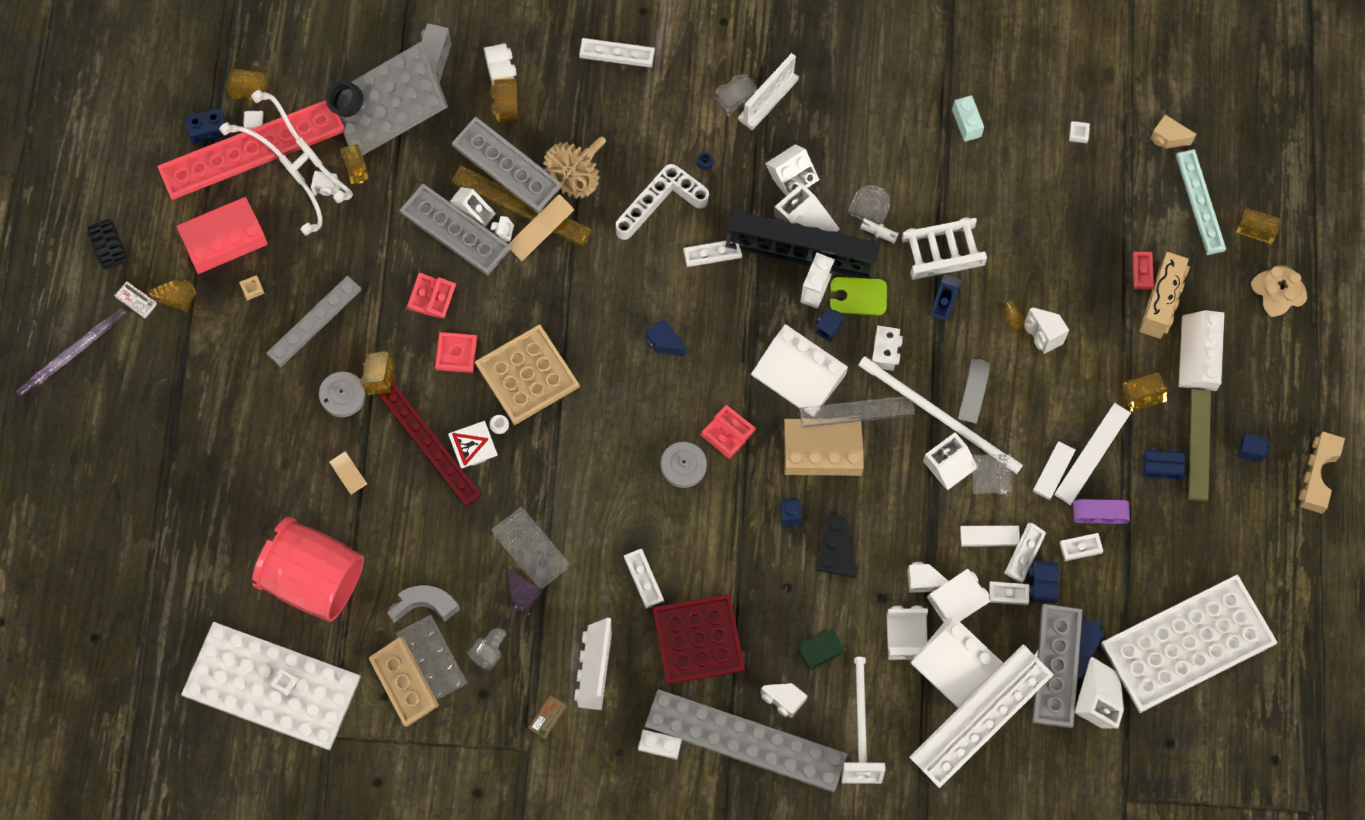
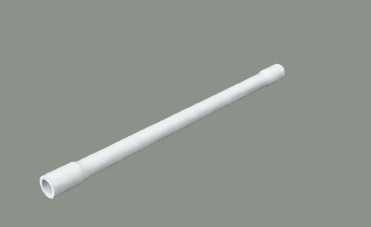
M865 356L863 357L858 366L891 386L994 457L1015 474L1020 471L1023 466L1020 462L997 449L888 374L876 363Z

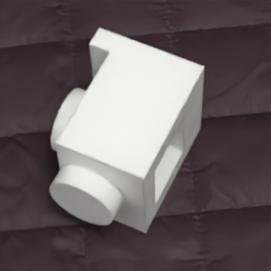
M314 171L311 185L314 196H317V193L330 196V194L335 195L336 192L340 191V187L323 172ZM331 173L334 177L338 179L337 174Z

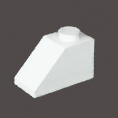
M461 187L450 201L455 207L484 227L487 226L496 214L470 188Z
M914 562L908 567L909 593L933 592L948 582L945 577L929 564Z

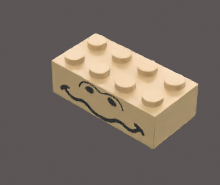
M1170 252L1166 253L1159 267L1139 332L1161 339L1164 333H1168L1169 327H1171L1174 320V311L1179 304V295L1184 288V279L1187 277L1190 266H1187L1188 258Z

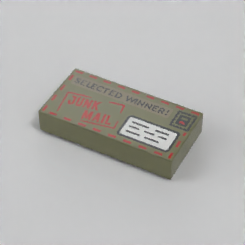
M550 695L528 729L545 740L566 710L567 705Z

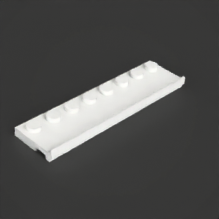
M1023 644L910 756L911 760L940 788L1054 674Z

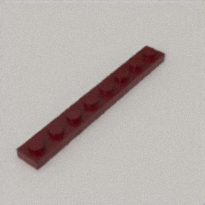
M389 378L376 387L374 390L463 505L467 507L480 498L481 493L393 381Z

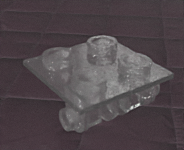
M1011 454L972 455L973 494H1007L1012 492Z

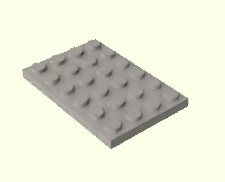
M419 42L352 81L351 83L357 85L362 90V107L351 117H339L345 128L343 133L351 155L357 159L446 109L448 105L425 45ZM350 89L342 91L337 99L339 109H344L350 104L352 100V91Z

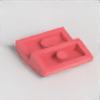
M419 272L406 308L429 316L445 318L456 284L440 277L435 279Z
M726 405L701 432L700 436L730 459L748 440L756 428Z

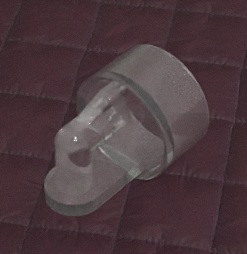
M495 628L490 631L485 639L478 638L467 652L469 657L480 667L492 670L502 656L497 647L506 637V631Z

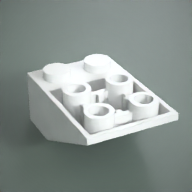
M802 183L775 206L774 216L785 222L799 223L807 227H818L825 231L838 232L840 230L816 196Z
M1091 657L1074 713L1100 728H1119L1124 711L1120 677L1115 670Z

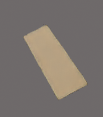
M559 194L509 243L511 251L523 261L574 211V208Z

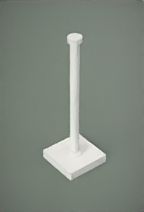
M865 657L854 658V664H856L859 763H844L841 775L842 783H882L885 773V763H867L864 686Z

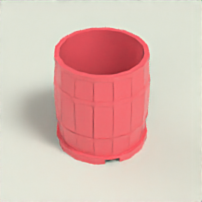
M285 517L274 529L277 532L274 540H267L261 551L252 576V580L256 581V584L253 583V587L258 590L264 589L277 599L307 614L331 622L340 614L352 595L363 569L364 556L326 534L297 523V520L293 517Z

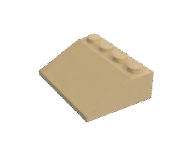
M784 419L785 475L862 476L863 441L861 420Z

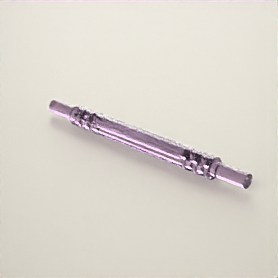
M121 307L109 318H104L31 376L30 380L20 387L16 393L22 397L35 385L39 386L113 327L112 324L126 314L125 310Z

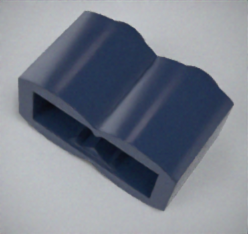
M1034 561L1032 566L1029 567V578H1032V585H1029V597L1032 598V602L1055 604L1058 601L1059 567L1057 562Z

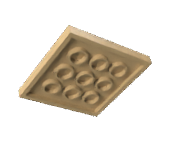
M540 324L475 361L476 367L514 425L580 388L579 383Z

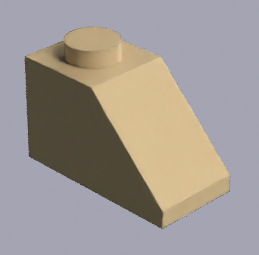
M1165 115L1153 131L1150 139L1156 145L1166 149L1191 145L1196 134Z

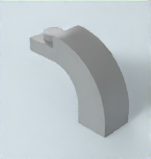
M971 359L958 415L960 420L977 423L990 370V363L982 359Z
M421 585L410 587L400 592L398 597L401 602H396L390 606L387 614L390 620L395 623L416 607H428L434 610L445 622L460 609L456 601L445 591L433 586Z

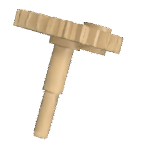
M599 137L583 152H581V147L575 149V145L569 146L568 142L565 144L561 142L558 145L555 144L546 152L547 155L544 156L546 161L543 164L547 167L544 170L562 184V194L568 192L569 197L574 195L575 199L579 196L584 198L585 196L588 197L596 189V186L599 184L597 180L600 178L596 174L599 170L594 169L596 163H591L594 154L605 144L606 140L604 137Z

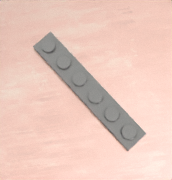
M346 276L266 353L267 356L281 368L361 291V287L350 277Z

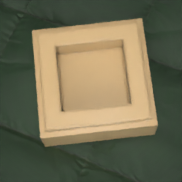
M257 275L239 282L246 300L264 294Z

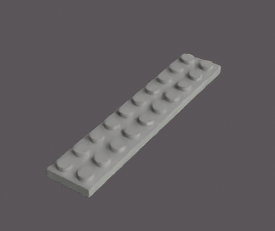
M659 689L645 724V728L680 738L687 743L833 793L836 790L847 753Z

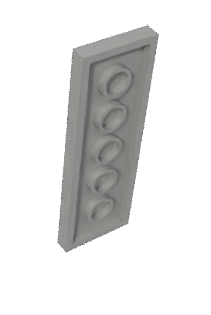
M476 116L452 142V147L538 214L562 188V184Z
M422 184L399 210L401 215L487 276L511 250L509 244L425 184Z
M1042 605L1038 659L1054 675L1034 694L1032 723L1067 728L1073 727L1083 609Z

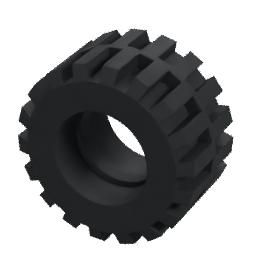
M110 218L88 226V235L100 265L104 270L127 263L128 258L115 224Z

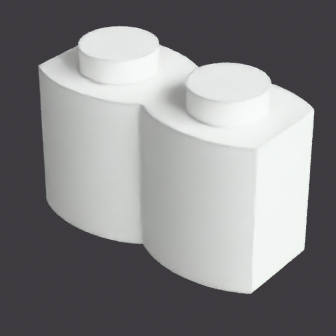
M506 43L485 47L484 54L492 86L514 82V76L517 74L515 65L510 63V59H512L511 49H507Z

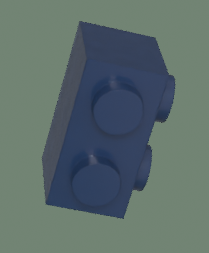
M221 108L209 109L203 113H192L185 117L192 144L225 137L219 130L225 123Z

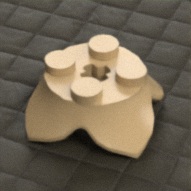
M1277 265L1271 270L1258 274L1251 282L1253 291L1263 296V306L1270 317L1282 315L1291 306L1299 307L1307 301L1306 288L1301 282L1300 274L1288 266Z

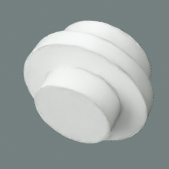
M496 415L490 421V429L496 434H503L509 428V421L503 415Z

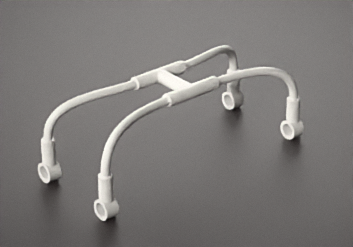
M257 90L251 95V98L255 103L270 99L275 104L290 132L297 140L296 143L304 153L292 164L272 143L250 129L230 125L227 122L219 130L224 136L236 131L250 134L276 153L285 168L303 186L316 210L318 223L311 225L308 222L300 229L306 236L311 232L318 231L322 226V214L312 191L305 183V179L297 170L308 158L328 178L345 191L343 193L340 190L333 196L337 203L349 200L353 193L322 165L321 160L303 138L299 137L278 100L267 92Z

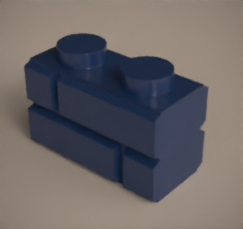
M1158 448L1146 450L1143 454L1142 476L1181 480L1185 474V454L1179 453V450L1171 449L1167 452H1161Z

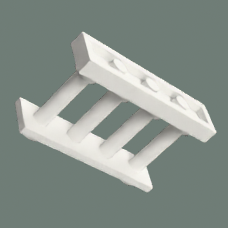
M966 217L957 222L921 229L910 228L903 232L902 243L910 242L915 260V265L911 269L912 280L985 266L987 260L986 253L977 251L971 229L975 228L976 218L970 219ZM964 231L970 251L969 255H959L954 232ZM946 234L952 256L950 259L945 260L940 257L935 236ZM928 238L934 261L930 263L922 261L917 240Z

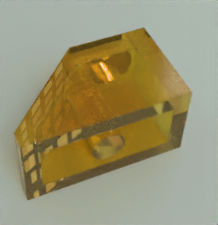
M175 279L151 289L149 294L152 300L188 312L196 291L191 282Z

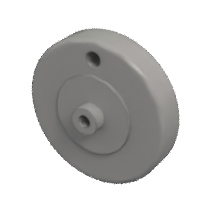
M341 371L329 375L324 379L319 389V399L322 407L327 413L336 417H348L355 414L361 409L366 398L362 381L350 372Z
M677 442L670 445L664 451L661 457V472L665 480L675 487H692L703 479L707 469V459L702 449L691 442Z

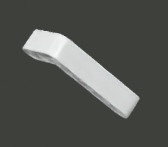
M674 164L667 165L617 220V237L622 240L629 239L672 190L694 207L702 209L708 204V189ZM668 174H674V175H676V176L671 178V177H668L667 175H668ZM685 184H686V185H689L690 187H689V188H683L682 185H685ZM657 187H662V188H664V189L661 190V191H658V190H656L655 188H657ZM698 195H702V196H704L705 198H703V199H698V198H696V197H697ZM650 200L652 203L646 204L644 201ZM638 213L640 216L633 217L632 214ZM623 226H626V227H628L629 229H627V230L624 231V230H621L620 228L623 227Z

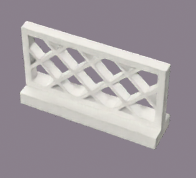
M792 53L745 103L744 111L738 116V120L749 129L753 130L798 81L799 77L794 74L796 56Z

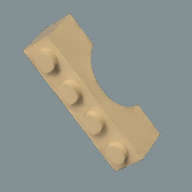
M1322 432L1319 437H1315L1312 445L1315 451L1314 454L1310 455L1308 461L1310 470L1306 472L1303 480L1306 486L1305 489L1301 490L1299 500H1302L1300 507L1321 514L1328 508L1332 490L1322 481L1321 468L1326 463L1338 460L1341 456L1345 438Z

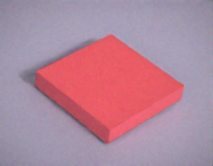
M439 332L435 369L474 373L477 335Z

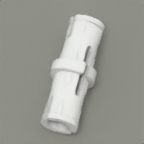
M864 218L860 229L874 234L876 238L881 237L893 244L899 234L883 227V224H876Z

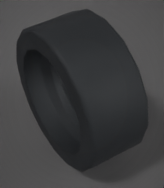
M341 80L329 88L326 103L333 113L343 118L351 117L361 109L363 93L357 85L347 80ZM350 89L352 91L350 104L344 109H339L337 105L339 95L342 91Z

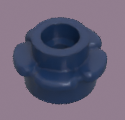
M707 152L699 154L696 158V165L700 169L709 170L714 165V158Z

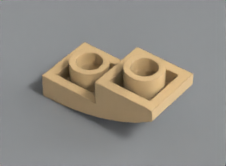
M346 451L330 461L331 466L351 495L367 485Z

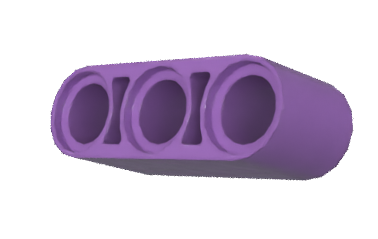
M1082 499L1073 501L1074 522L1124 524L1130 522L1129 502L1126 500Z

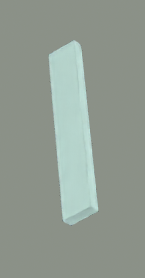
M1195 149L1178 152L1176 158L1206 254L1225 252L1224 240Z

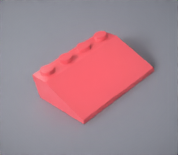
M246 197L176 226L198 274L268 245Z

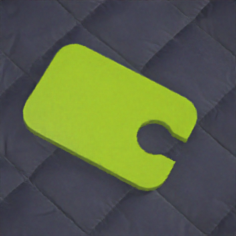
M836 277L831 281L830 291L843 290L847 294V298L843 301L830 299V309L832 311L836 310L841 314L882 315L886 312L887 284L884 280Z

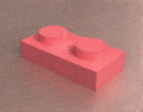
M1133 252L1134 289L1152 290L1154 288L1152 252Z

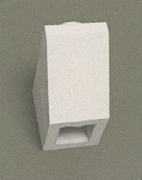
M792 683L765 685L761 688V697L767 703L776 705L778 712L785 717L788 715L792 718L807 699V695Z

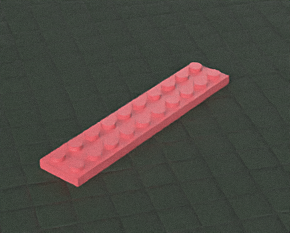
M326 100L287 115L299 137L303 138L308 146L341 134L345 130L339 115L333 113L328 108ZM282 117L250 129L267 139L283 155H288L301 149ZM243 132L157 167L171 200H174L279 157L262 141Z

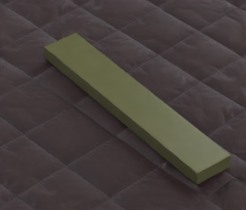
M1191 390L1188 500L1208 501L1211 391Z

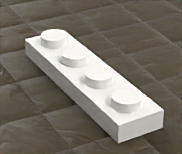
M582 38L580 58L652 67L655 48Z

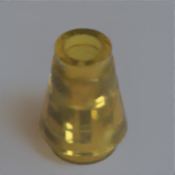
M1014 301L1006 302L1004 310L1007 326L1011 330L1022 328L1025 318Z

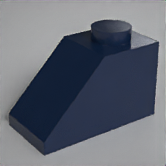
M944 274L930 313L931 316L948 321L962 282L961 279Z
M664 319L645 331V342L650 349L653 348L657 353L676 356L686 355L685 345Z

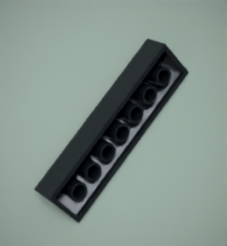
M741 210L732 211L726 240L727 248L737 250V243L741 251L807 266L812 265L816 253L835 259L830 271L866 279H872L880 247V243L872 239H861L854 235H843L836 231H825L818 227H807L799 223H789L781 219L753 215Z

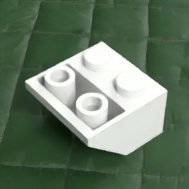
M796 144L765 163L772 179L785 196H788L801 183L808 188L819 181L806 149Z
M1037 308L1029 310L1024 324L1026 331L1034 337L1036 347L1039 350L1041 349L1044 354L1062 345L1069 332L1059 314Z
M956 432L926 453L923 460L947 491L977 469V465L967 445Z

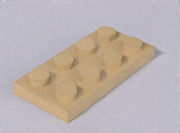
M403 637L397 638L369 657L404 727L410 726L439 706Z

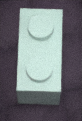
M972 95L955 100L952 111L964 142L982 137L984 125Z

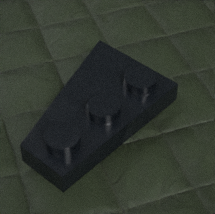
M828 514L817 571L855 579L856 575L847 518Z

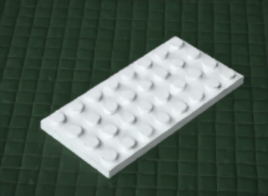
M1236 575L1101 642V646L1118 673L1137 710L1141 713L1276 645L1278 642L1241 579Z
M213 622L181 695L330 751L361 677L358 674ZM281 668L298 678L297 683L288 696L270 685Z

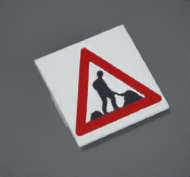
M485 421L448 434L461 468L476 465L498 456Z

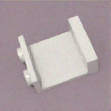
M816 253L803 284L801 303L818 309L832 274L829 272L835 259Z
M969 569L960 573L927 596V599L943 622L954 617L960 622L990 602L988 592L985 588L980 587L976 574L973 571L970 572Z
M893 606L891 609H888V660H913L927 643L926 616L928 609H923L922 606H912L911 609Z

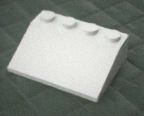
M785 324L751 375L813 418L845 377L848 367Z
M955 617L946 619L910 662L957 708L1003 664L998 657Z
M605 618L588 625L587 632L583 631L582 643H585V651L581 650L580 662L583 663L582 670H578L577 682H580V688L575 690L574 701H578V707L602 710L612 635L611 618Z

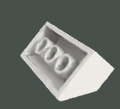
M1205 310L1182 316L1178 387L1217 391L1222 376L1224 312Z

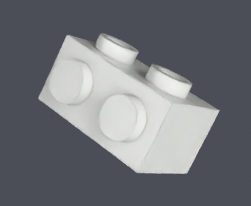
M877 326L872 361L881 369L894 371L895 364L899 365L900 354L897 353V349L901 347L903 336H899L900 329Z

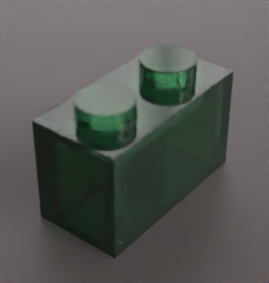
M826 629L818 633L816 638L812 640L808 638L802 641L797 652L809 672L843 655L845 649L834 629L830 631Z

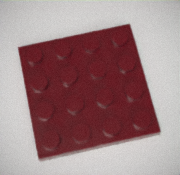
M730 594L653 607L666 685L745 672Z

